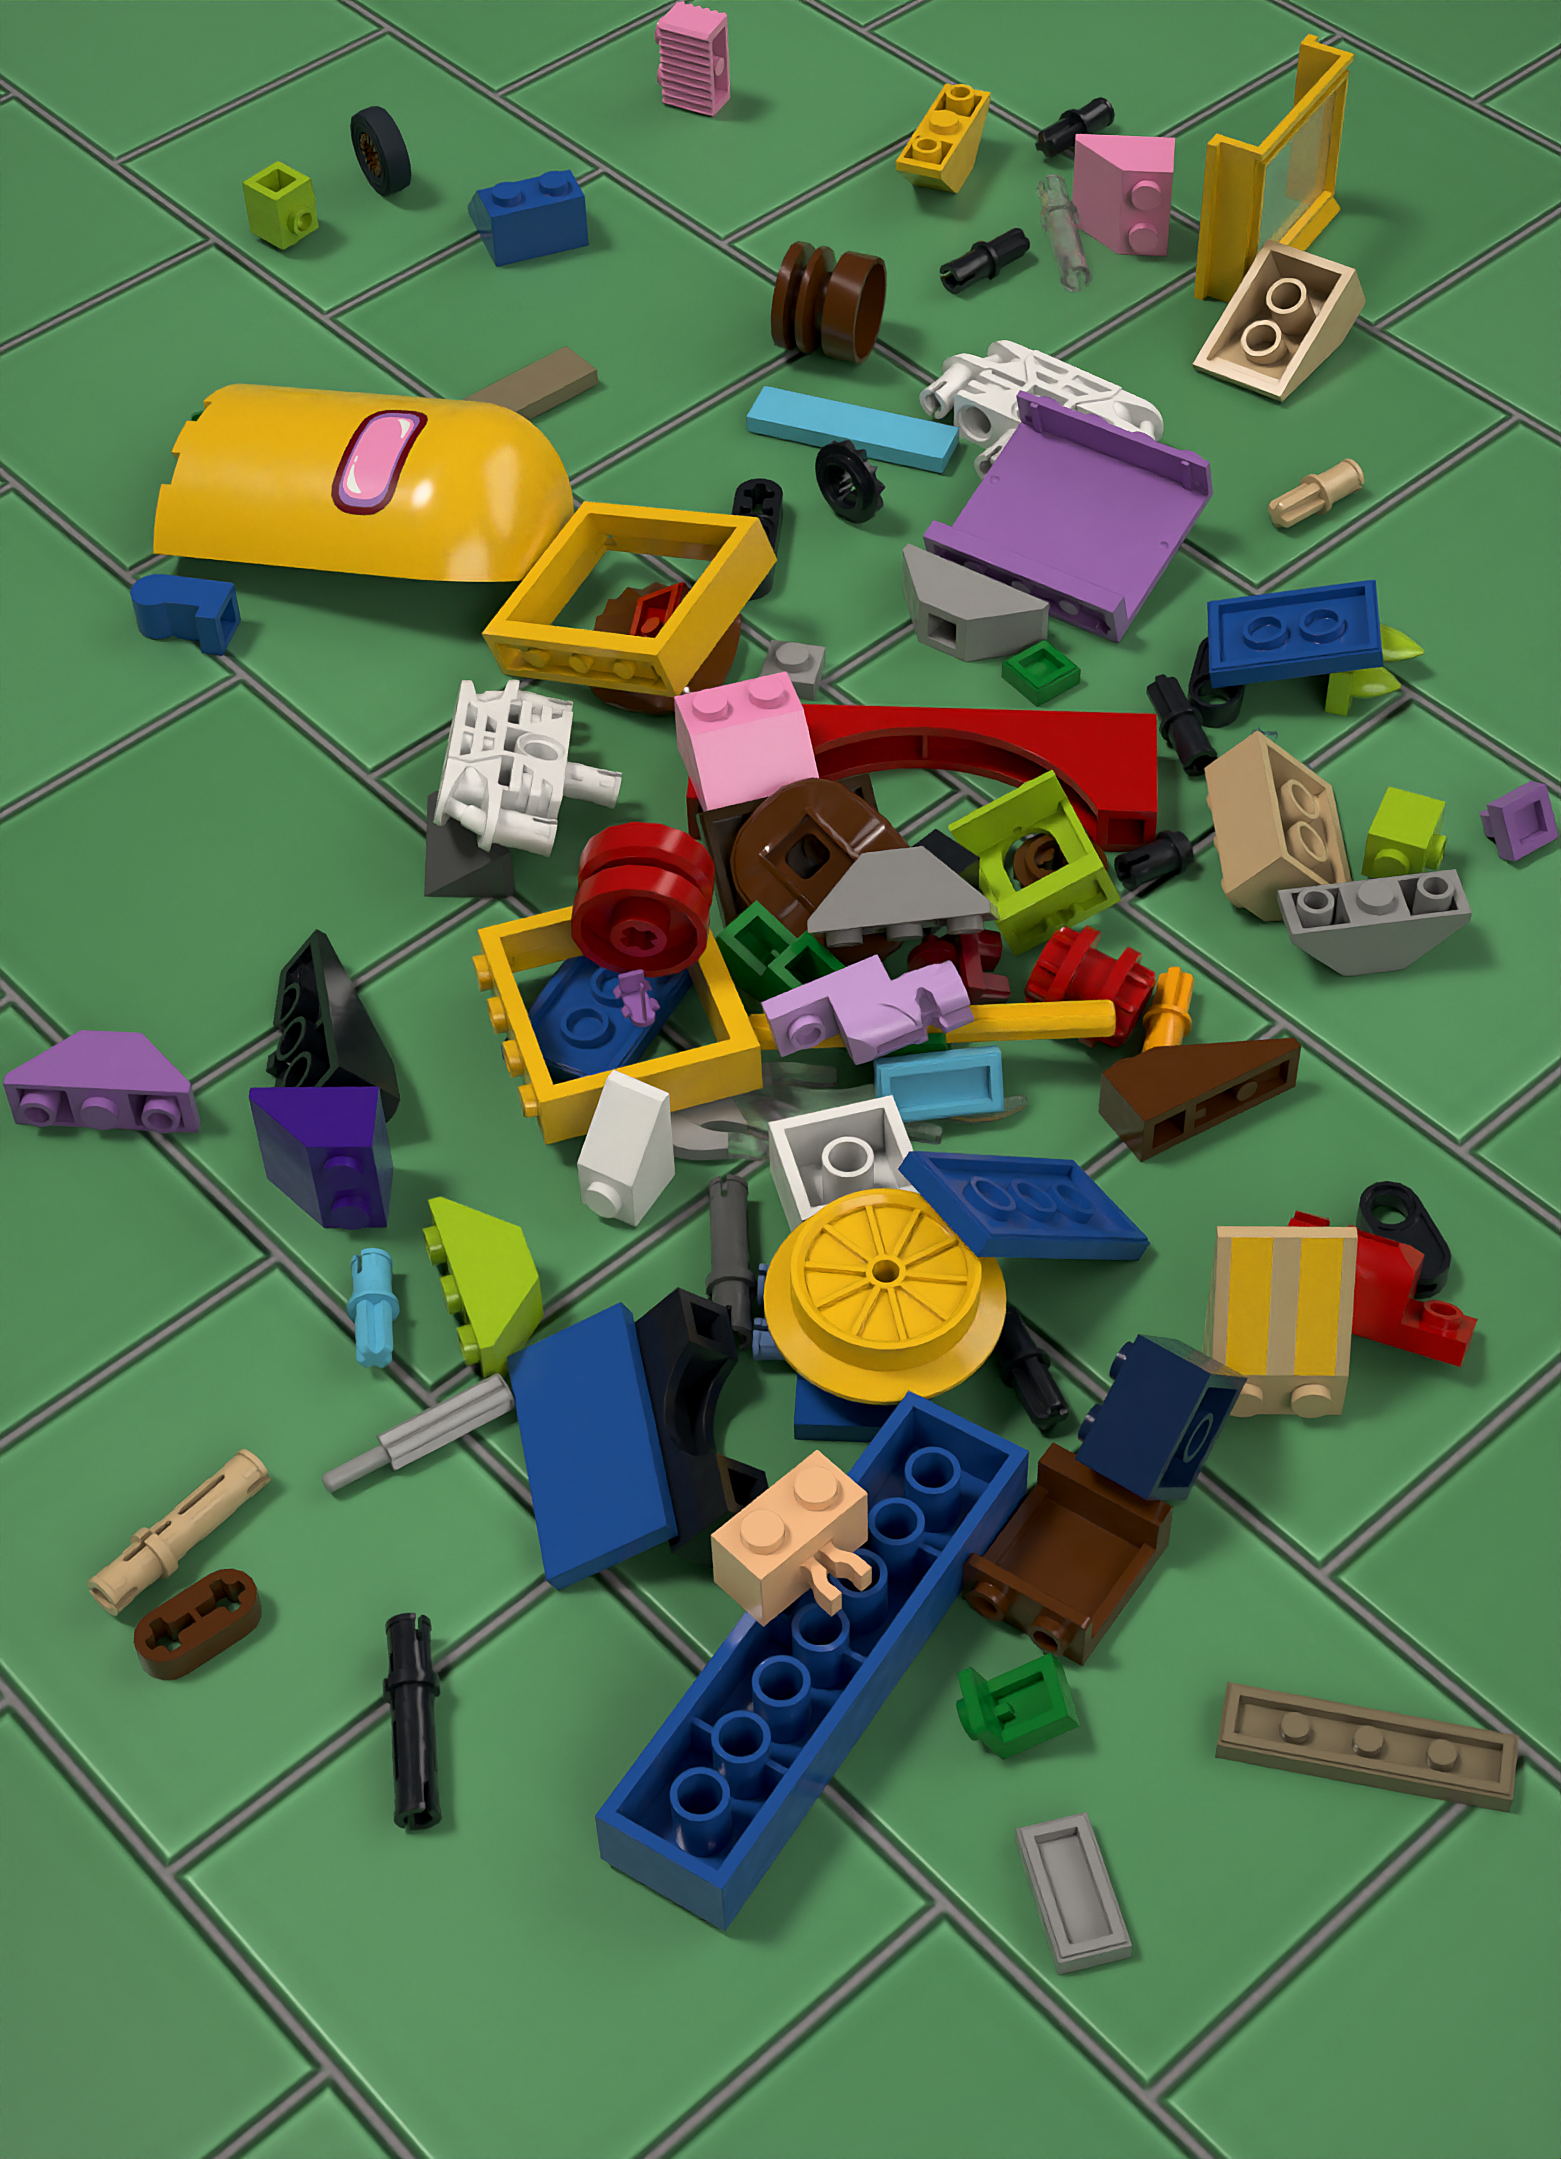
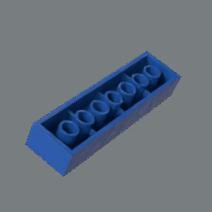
M908 1391L847 1474L868 1493V1541L854 1551L853 1554L859 1556L872 1567V1583L861 1592L850 1580L846 1578L835 1579L828 1573V1582L842 1592V1608L832 1617L818 1605L812 1588L807 1590L764 1627L747 1611L744 1613L595 1815L601 1859L721 1930L726 1931L962 1591L963 1563L971 1553H976L983 1557L1026 1499L1029 1451Z

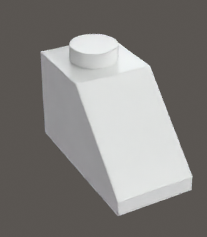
M613 1070L606 1079L577 1162L581 1203L587 1205L596 1214L605 1218L614 1217L636 1227L675 1176L669 1093L616 1070Z

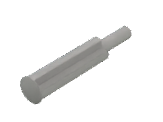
M495 1373L376 1435L380 1445L323 1474L322 1482L327 1491L334 1492L388 1463L391 1469L396 1471L515 1409L514 1398L507 1383L498 1373Z

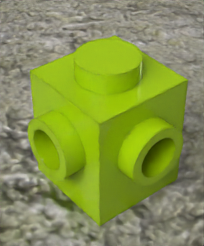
M277 160L242 182L251 233L285 250L319 228L315 207L316 197L310 177Z
M1388 786L1367 834L1361 875L1377 879L1426 873L1428 868L1437 871L1442 862L1448 836L1440 834L1446 802Z

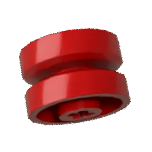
M630 822L608 827L590 838L580 857L577 876L578 892L574 896L571 916L572 939L582 954L602 968L620 974L642 969L644 977L651 978L679 973L695 964L707 948L710 906L712 905L715 883V863L705 846L686 832L659 823Z

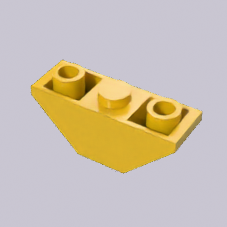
M946 83L896 160V171L913 185L957 194L974 167L990 104L991 92L976 90L964 84L952 85Z

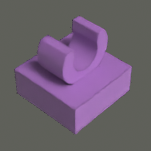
M1529 781L1487 804V810L1479 812L1484 833L1488 837L1495 838L1499 858L1517 861L1559 837L1545 783Z

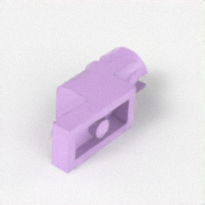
M874 955L761 1002L772 1038L781 1057L801 1049L812 1048L821 1041L840 1034L855 1065L869 1062L910 1044H921L928 1041L926 1028L929 1025H934L936 1028L941 1029L943 1033H948L974 1022V1016L969 1006H967L971 1004L967 991L950 960L904 973L899 978L891 981L879 956Z

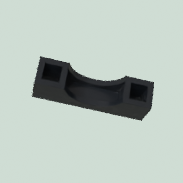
M677 1287L635 1322L679 1534L668 1540L671 1554L713 1568L711 1534L769 1487L765 1471L718 1454L715 1445L713 1427L717 1401L724 1383L739 1361L727 1308Z

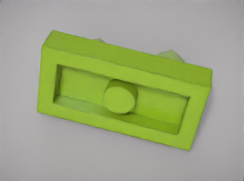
M1380 623L1383 663L1397 662L1424 655V649L1409 636L1391 626ZM1384 667L1330 673L1325 712L1347 716L1353 697L1364 699L1379 697L1399 690L1401 684Z

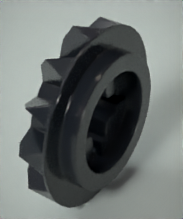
M849 439L839 443L834 440L820 449L815 461L816 479L823 497L838 515L853 523H864L875 517V513L884 506L880 494L885 489V486L876 477L875 472L878 467L871 466L867 461L865 449L856 450L854 444Z

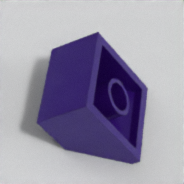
M379 1086L250 1088L249 1102L267 1179L323 1228L358 1230L361 1228L387 1227L394 1167Z

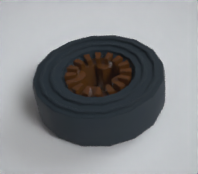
M379 106L368 107L353 115L350 123L351 140L359 165L369 184L377 193L383 196L397 193L409 186L412 176L410 159L405 142L393 118L384 108Z

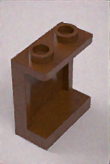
M1052 1442L1038 1461L1037 1485L983 1557L976 1553H971L963 1563L962 1598L968 1601L971 1607L982 1617L994 1622L1003 1621L1028 1635L1031 1641L1042 1651L1048 1654L1052 1653L1054 1656L1063 1655L1083 1666L1168 1547L1173 1507L1161 1500H1145L1075 1460L1076 1454Z

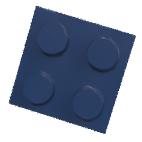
M1138 1334L1134 1343L1128 1341L1116 1355L1109 1372V1377L1114 1382L1103 1404H1095L1084 1418L1078 1432V1440L1083 1442L1075 1460L1145 1500H1186L1248 1377L1178 1339Z

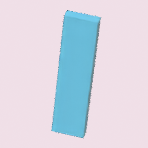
M768 386L763 387L746 416L747 431L817 447H824L834 440L839 443L849 439L854 444L856 450L865 449L868 458L937 473L944 472L959 443V427Z

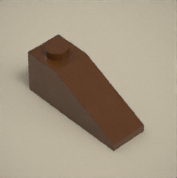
M1295 1038L1153 1047L1132 1058H1122L1112 1064L1107 1070L1101 1072L1098 1113L1139 1161L1142 1162L1295 1087L1301 1045Z

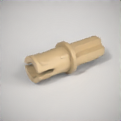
M1347 458L1319 475H1306L1301 479L1298 487L1270 502L1267 511L1271 515V523L1277 528L1282 526L1289 528L1314 513L1319 515L1326 514L1330 511L1334 502L1363 488L1361 485L1364 484L1365 479L1361 467L1354 460Z

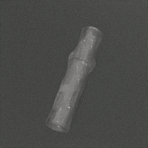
M1055 174L1046 176L1049 186L1048 191L1042 179L1036 186V194L1042 208L1040 223L1045 232L1049 234L1062 287L1070 292H1078L1082 290L1078 279L1079 275H1081L1085 287L1092 280V273L1088 267L1077 227L1079 223L1078 209L1069 199L1065 179Z

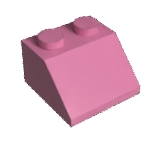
M1076 134L1071 223L1117 254L1167 256L1175 138Z
M787 671L674 697L677 748L703 811L769 797L784 785L806 778H819L804 709Z

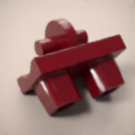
M984 929V931L970 934H945L940 938L936 935H926L923 937L922 943L914 947L908 954V972L950 960L964 984L971 1003L970 1005L1006 1004L1010 997L1011 991L1008 976L982 971L994 972L1001 959L1003 945L1001 933L998 931Z

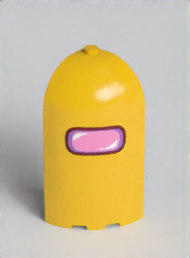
M237 383L218 389L203 401L205 410L198 420L186 421L171 451L174 457L178 458L171 485L161 484L154 525L153 554L420 580L461 582L522 581L574 515V502L567 472L550 441L529 420L506 407L477 401Z

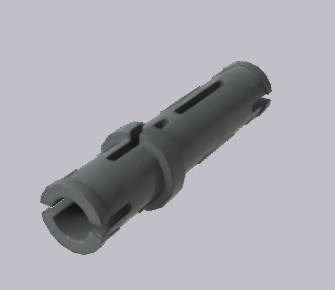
M727 1174V1196L722 1195V1179L720 1176L712 1179L707 1186L710 1205L711 1273L708 1274L705 1280V1290L708 1300L727 1308L733 1337L734 1331H738L739 1347L743 1351L753 1344L751 1302L757 1296V1280H755L754 1273L750 1271L747 1207L748 1183L740 1176Z

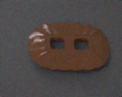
M654 582L643 589L627 587L617 599H608L603 614L596 618L593 631L629 635L638 598L669 586ZM741 614L737 615L680 695L724 685L738 648ZM588 686L593 694L608 706L617 707L631 713H646L654 716L675 714L674 697Z
M811 777L782 786L755 809L737 833L730 856V868L735 889L747 907L757 900L796 938H799L806 930L808 931L807 920L862 853L910 847L888 819L877 812L866 800L839 782ZM812 834L828 848L830 858L811 878L803 879L788 865L786 856L804 836ZM886 932L862 935V945L843 948H828L826 939L819 940L816 938L845 967L874 955H878L881 962H883L888 956L900 949L904 941H887Z

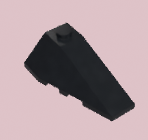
M316 929L281 970L273 1025L283 1030L278 1042L277 1050L268 1056L266 1072L276 1077L275 1087L379 1086L385 1122L387 1123L394 1116L401 1100L394 1063L327 935Z

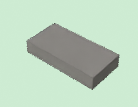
M1087 1812L1016 1828L1015 1844L1057 1974H1065L1130 1958L1132 1944Z

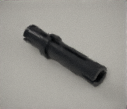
M402 1613L391 1617L385 1624L389 1674L388 1678H384L382 1681L383 1697L390 1704L395 1793L394 1822L398 1827L404 1829L408 1825V1815L411 1814L410 1830H421L437 1825L442 1819L438 1790L437 1743L434 1715L435 1696L439 1697L440 1679L439 1675L432 1669L431 1620L427 1616L421 1615L418 1618V1629H416V1613Z

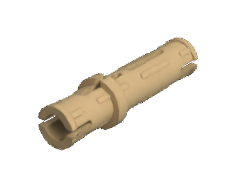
M241 1449L224 1464L225 1466L203 1482L162 1520L155 1523L150 1529L142 1527L130 1538L131 1545L108 1566H105L87 1581L86 1585L91 1589L89 1592L95 1601L109 1614L117 1616L138 1594L154 1583L159 1577L167 1579L177 1571L179 1567L178 1561L191 1548L207 1537L250 1497H253L270 1483L271 1478L266 1475L269 1472L257 1456L246 1449Z

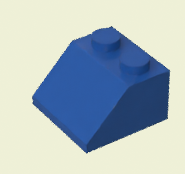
M570 169L565 171H549L539 177L517 182H501L494 187L477 190L468 204V213L496 267L589 245L585 195Z

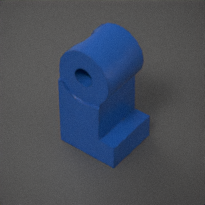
M152 574L137 580L131 587L130 596L139 632L145 637L164 639L175 636L179 639L200 642L202 653L223 656L241 621L234 583L166 574Z

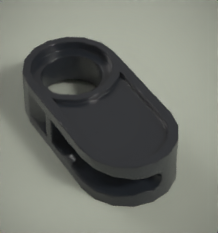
M1207 637L1202 640L1198 647L1188 685L1187 700L1191 707L1200 710L1203 716L1202 726L1208 728L1228 726L1236 721L1240 713L1247 684L1212 688L1209 674V644ZM1211 694L1223 696L1228 701L1223 704H1209L1200 698Z
M1383 1181L1368 1186L1360 1197L1356 1227L1361 1231L1410 1245L1423 1253L1425 1256L1414 1299L1431 1298L1440 1293L1447 1282L1452 1255L1446 1241L1419 1197L1411 1188L1397 1182ZM1380 1206H1391L1400 1210L1406 1219L1397 1224H1386L1377 1220L1371 1211Z

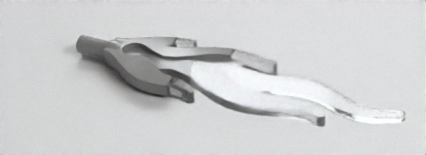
M796 1062L762 1063L763 1088L670 1112L674 1157L688 1160L747 1159L761 1162L766 1161L769 1158V1146L765 1142H769L768 1122L875 1099V1085L872 1083L856 1088L816 1090L837 1086V1067ZM1022 1094L1004 1098V1111L939 1118L938 1120L969 1125L995 1122L1023 1110L1027 1105V1097ZM923 1120L903 1123L910 1142L915 1141L932 1145L941 1144L942 1129L939 1126Z

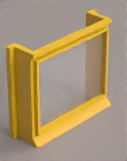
M1308 34L1300 43L1293 109L1258 147L1217 133L1207 143L1194 298L1203 301L1206 296H1210L1229 303L1267 239L1305 251L1341 210L1333 196L1335 195L1349 71L1346 68L1354 61L1353 53L1318 43V36Z

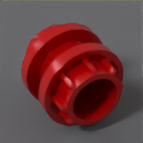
M1088 925L1080 933L1065 926L1053 933L1039 956L1024 990L1026 1003L1111 1000L1116 1011L1114 1035L1110 1037L1079 1038V1042L1091 1049L1095 1048L1098 1041L1113 1048L1124 1045L1140 1019L1157 982L1155 972L1141 965L1143 953L1129 946L1123 951L1118 960L1097 950L1102 932Z

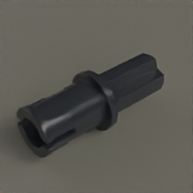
M1099 97L1078 110L1069 109L1061 114L1059 121L1038 132V141L1035 143L1037 151H1042L1045 157L1052 158L1071 146L1075 147L1076 134H1093L1104 127L1110 126L1115 118L1111 103L1107 99Z
M1013 228L987 243L985 241H978L972 245L971 250L965 255L940 267V273L943 274L940 277L941 282L948 292L956 295L981 279L987 277L991 280L998 276L1000 268L1024 256L1030 248V241L1025 237L1024 231L1020 228Z
M1165 674L1155 677V682L1147 686L1146 694L1161 721L1159 732L1164 740L1172 743L1182 762V768L1187 775L1205 774L1204 768L1218 759L1215 749L1212 748L1201 727L1203 716L1199 709L1191 707L1177 678L1167 677Z
M1012 1306L1006 1307L1003 1329L993 1349L1001 1364L1000 1378L1005 1386L1014 1388L1033 1424L1039 1425L1042 1430L1053 1429L1057 1423L1067 1419L1069 1407L1048 1370L1051 1366V1359L1044 1349L1037 1348L1025 1327L1018 1309Z

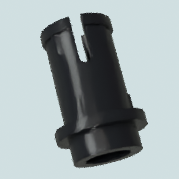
M1163 830L1156 835L1155 841L1128 853L1117 855L1114 860L1115 872L1119 880L1131 874V878L1123 881L1122 885L1127 890L1133 891L1141 885L1170 872H1173L1175 875L1185 872L1187 865L1193 861V849L1188 838L1182 832Z

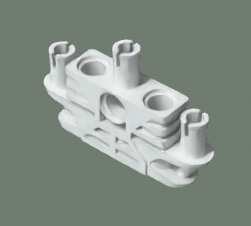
M1008 340L992 343L988 348V357L985 358L965 353L948 357L943 362V375L925 388L919 396L923 410L929 416L935 412L936 419L943 418L954 406V426L959 427V437L986 449L974 461L975 471L982 480L1021 423L1016 398L1020 390L1038 397H1050L1062 406L1085 415H1098L1109 424L1127 431L1143 432L1151 436L1156 442L1161 439L1164 430L1163 418L1160 412L1147 400L1122 390V387L1038 350L1033 351Z
M462 680L449 733L433 820L434 824L443 827L450 817L460 821L461 826L477 834L478 847L487 852L490 851L492 843L550 857L557 830L558 820L556 819L562 796L614 809L621 785L622 773L567 761L573 717L572 701H564L519 690L520 680H509L504 691H485L483 694H476L472 680Z

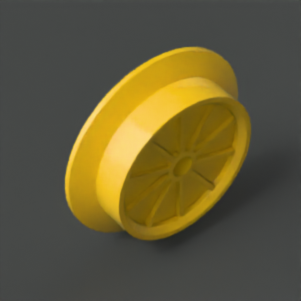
M891 1188L862 1190L840 1197L824 1206L816 1214L796 1227L780 1245L771 1261L765 1279L763 1295L764 1314L768 1330L778 1351L787 1363L799 1375L823 1391L853 1402L870 1405H899L908 1391L925 1399H930L963 1383L984 1364L995 1348L1004 1325L1007 1299L1004 1278L996 1257H977L921 1194Z

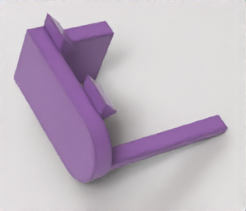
M638 969L618 975L619 985L613 992L616 999L621 998L624 1007L621 1011L624 1018L629 1017L631 1022L638 1027L651 1025L655 1021V1010L660 1009L657 1000L649 999L646 991L652 990L649 981L644 979L643 970Z

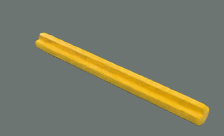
M1111 1000L967 1005L974 1016V1022L948 1033H943L941 1029L936 1028L934 1025H929L926 1028L927 1034H945L947 1043L1110 1037L1114 1035L1116 1029V1011ZM765 1014L749 1015L748 1018L761 1050H778L772 1038ZM840 1034L821 1041L812 1048L846 1046Z

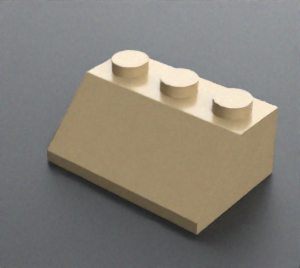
M1258 730L1204 768L1209 793L1206 796V800L1212 812L1216 834L1213 841L1219 853L1223 874L1221 887L1233 905L1239 908L1245 907L1265 922L1284 921L1277 902L1278 890L1352 882L1332 785Z

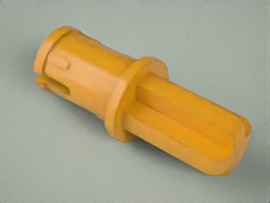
M1169 967L1168 972L1161 973L1158 977L1153 1004L1144 1012L1143 1026L1146 1030L1142 1052L1153 1047L1181 1045L1182 1039L1191 1031L1192 1019L1188 1011L1194 988V979L1192 974L1182 972L1180 967Z

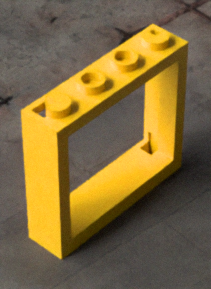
M584 501L481 634L504 675L668 697L679 696L777 562V558L758 517ZM607 550L711 561L655 638L551 626L552 622Z
M573 906L477 929L481 954L472 956L471 961L476 973L478 988L480 992L491 991L493 997L486 999V1004L495 1035L506 1033L508 1041L502 1042L501 1045L510 1078L521 1076L524 1085L518 1086L517 1092L523 1116L527 1118L536 1117L545 1145L588 1133L606 1079L613 1070L669 1093L670 1112L763 1088L761 1047L710 926L707 948L699 960L689 966L687 970L717 1043L555 1085L552 1083L513 973L567 960L568 958L583 956L572 939L571 916Z

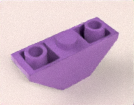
M80 1030L8 1072L3 1081L15 1124H30L37 1127L50 1125L91 1127L98 1130H150L159 1133H198L201 1124L191 1083L143 1033Z

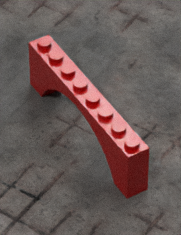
M801 704L804 709L820 779L837 781L850 776L875 771L927 768L974 774L1018 788L1025 782L1053 770L1087 836L1097 843L1104 852H1130L1155 841L1158 813L1157 714ZM689 777L686 795L688 834L694 839H701L696 815L704 811Z

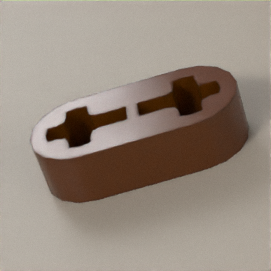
M233 1568L220 1569L205 1576L143 1617L134 1631V1645L144 1671L151 1677L161 1680L178 1679L197 1669L251 1633L257 1627L262 1617V1605L253 1579L240 1570ZM227 1597L232 1603L239 1602L240 1607L233 1612H229L223 1606L217 1608L216 1603ZM168 1636L173 1642L179 1640L180 1646L169 1652L163 1645L157 1647L156 1642L160 1638Z

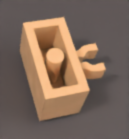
M819 1450L814 1451L711 1534L714 1582L763 1627L810 1588L813 1590L814 1598L818 1605L832 1617L842 1608V1592L828 1582V1573L835 1579L846 1578L850 1580L861 1592L872 1583V1567L859 1556L853 1554L854 1551L868 1541V1493Z

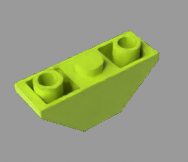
M441 1196L429 1199L428 1204L432 1226L422 1229L423 1240L431 1265L435 1266L442 1263L444 1265L447 1275L439 1277V1285L449 1316L457 1313L461 1314L464 1326L457 1327L456 1333L465 1364L470 1366L478 1363L483 1380L495 1373L504 1378L509 1370L507 1357L523 1349L544 1317L539 1275L522 1229L517 1225Z

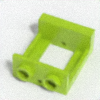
M1053 770L1025 782L1015 790L981 808L973 810L968 815L948 825L956 842L980 857L979 887L983 895L998 907L999 920L994 921L1015 957L1050 939L1056 930H1060L1065 926L1071 928L1122 901ZM1044 833L1052 836L1059 844L1068 865L1016 892L1005 870L1004 860L1006 852L1014 842L1026 835Z

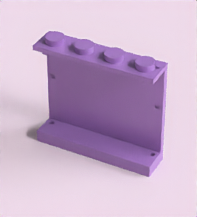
M1020 390L1016 398L1021 423L952 527L936 520L932 521L923 535L926 551L1049 603V616L1119 643L1212 497L1213 487L1210 462L1204 460L1193 451H1180L1156 442L1151 436L1143 432L1127 431L1109 424L1098 415H1085L1062 406L1050 397H1038Z

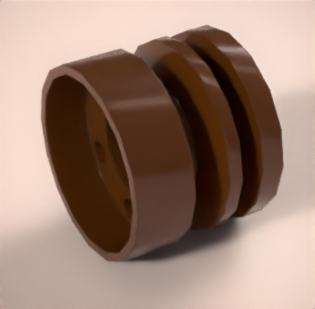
M797 241L793 243L783 258L773 293L771 335L774 345L791 351L798 347L799 351L812 354L822 342L824 355L830 359L860 365L865 362L874 348L885 309L887 293L885 261L878 256L847 251L841 255L837 262L834 250L830 247L820 246L815 250V247L807 242Z

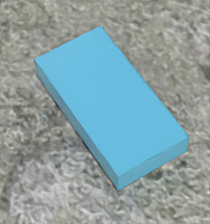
M997 1045L884 1057L873 1060L875 1099L893 1095L903 1123L1004 1111L1001 1051Z

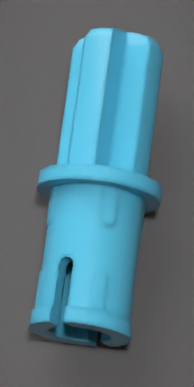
M367 1248L361 1250L362 1268L361 1257L357 1254H354L350 1261L353 1292L352 1297L349 1298L347 1303V1314L350 1320L355 1323L356 1360L365 1368L374 1365L384 1368L392 1361V1322L397 1318L400 1308L398 1299L392 1293V1257L382 1249Z

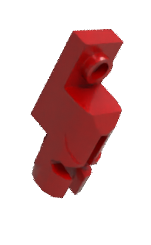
M1296 1210L1294 1219H1290L1287 1227H1329L1330 1220L1326 1217ZM1349 1224L1347 1227H1356V1226ZM1357 1227L1358 1241L1352 1334L1461 1368L1471 1345L1478 1319L1463 1315L1461 1309L1448 1302L1439 1300L1421 1302L1414 1300L1425 1255L1410 1245L1361 1231Z

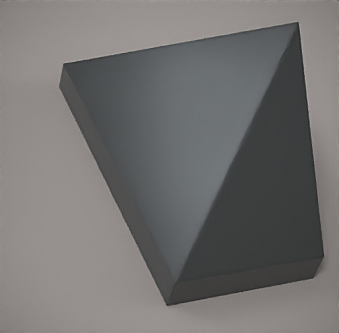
M438 791L430 794L427 802L424 896L507 898L514 894L516 890L511 851L505 846L492 843L489 852L479 848L477 834L461 826V822L452 817L449 818L443 827L434 824Z

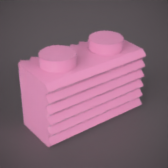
M684 1L677 2L665 16L659 19L655 29V42L661 46L659 51L661 63L657 72V82L663 87L661 93L664 95L662 103L714 117L730 99L727 14L725 12L718 13L717 10L710 11L709 8L702 9L701 6L694 7L692 3L685 4Z

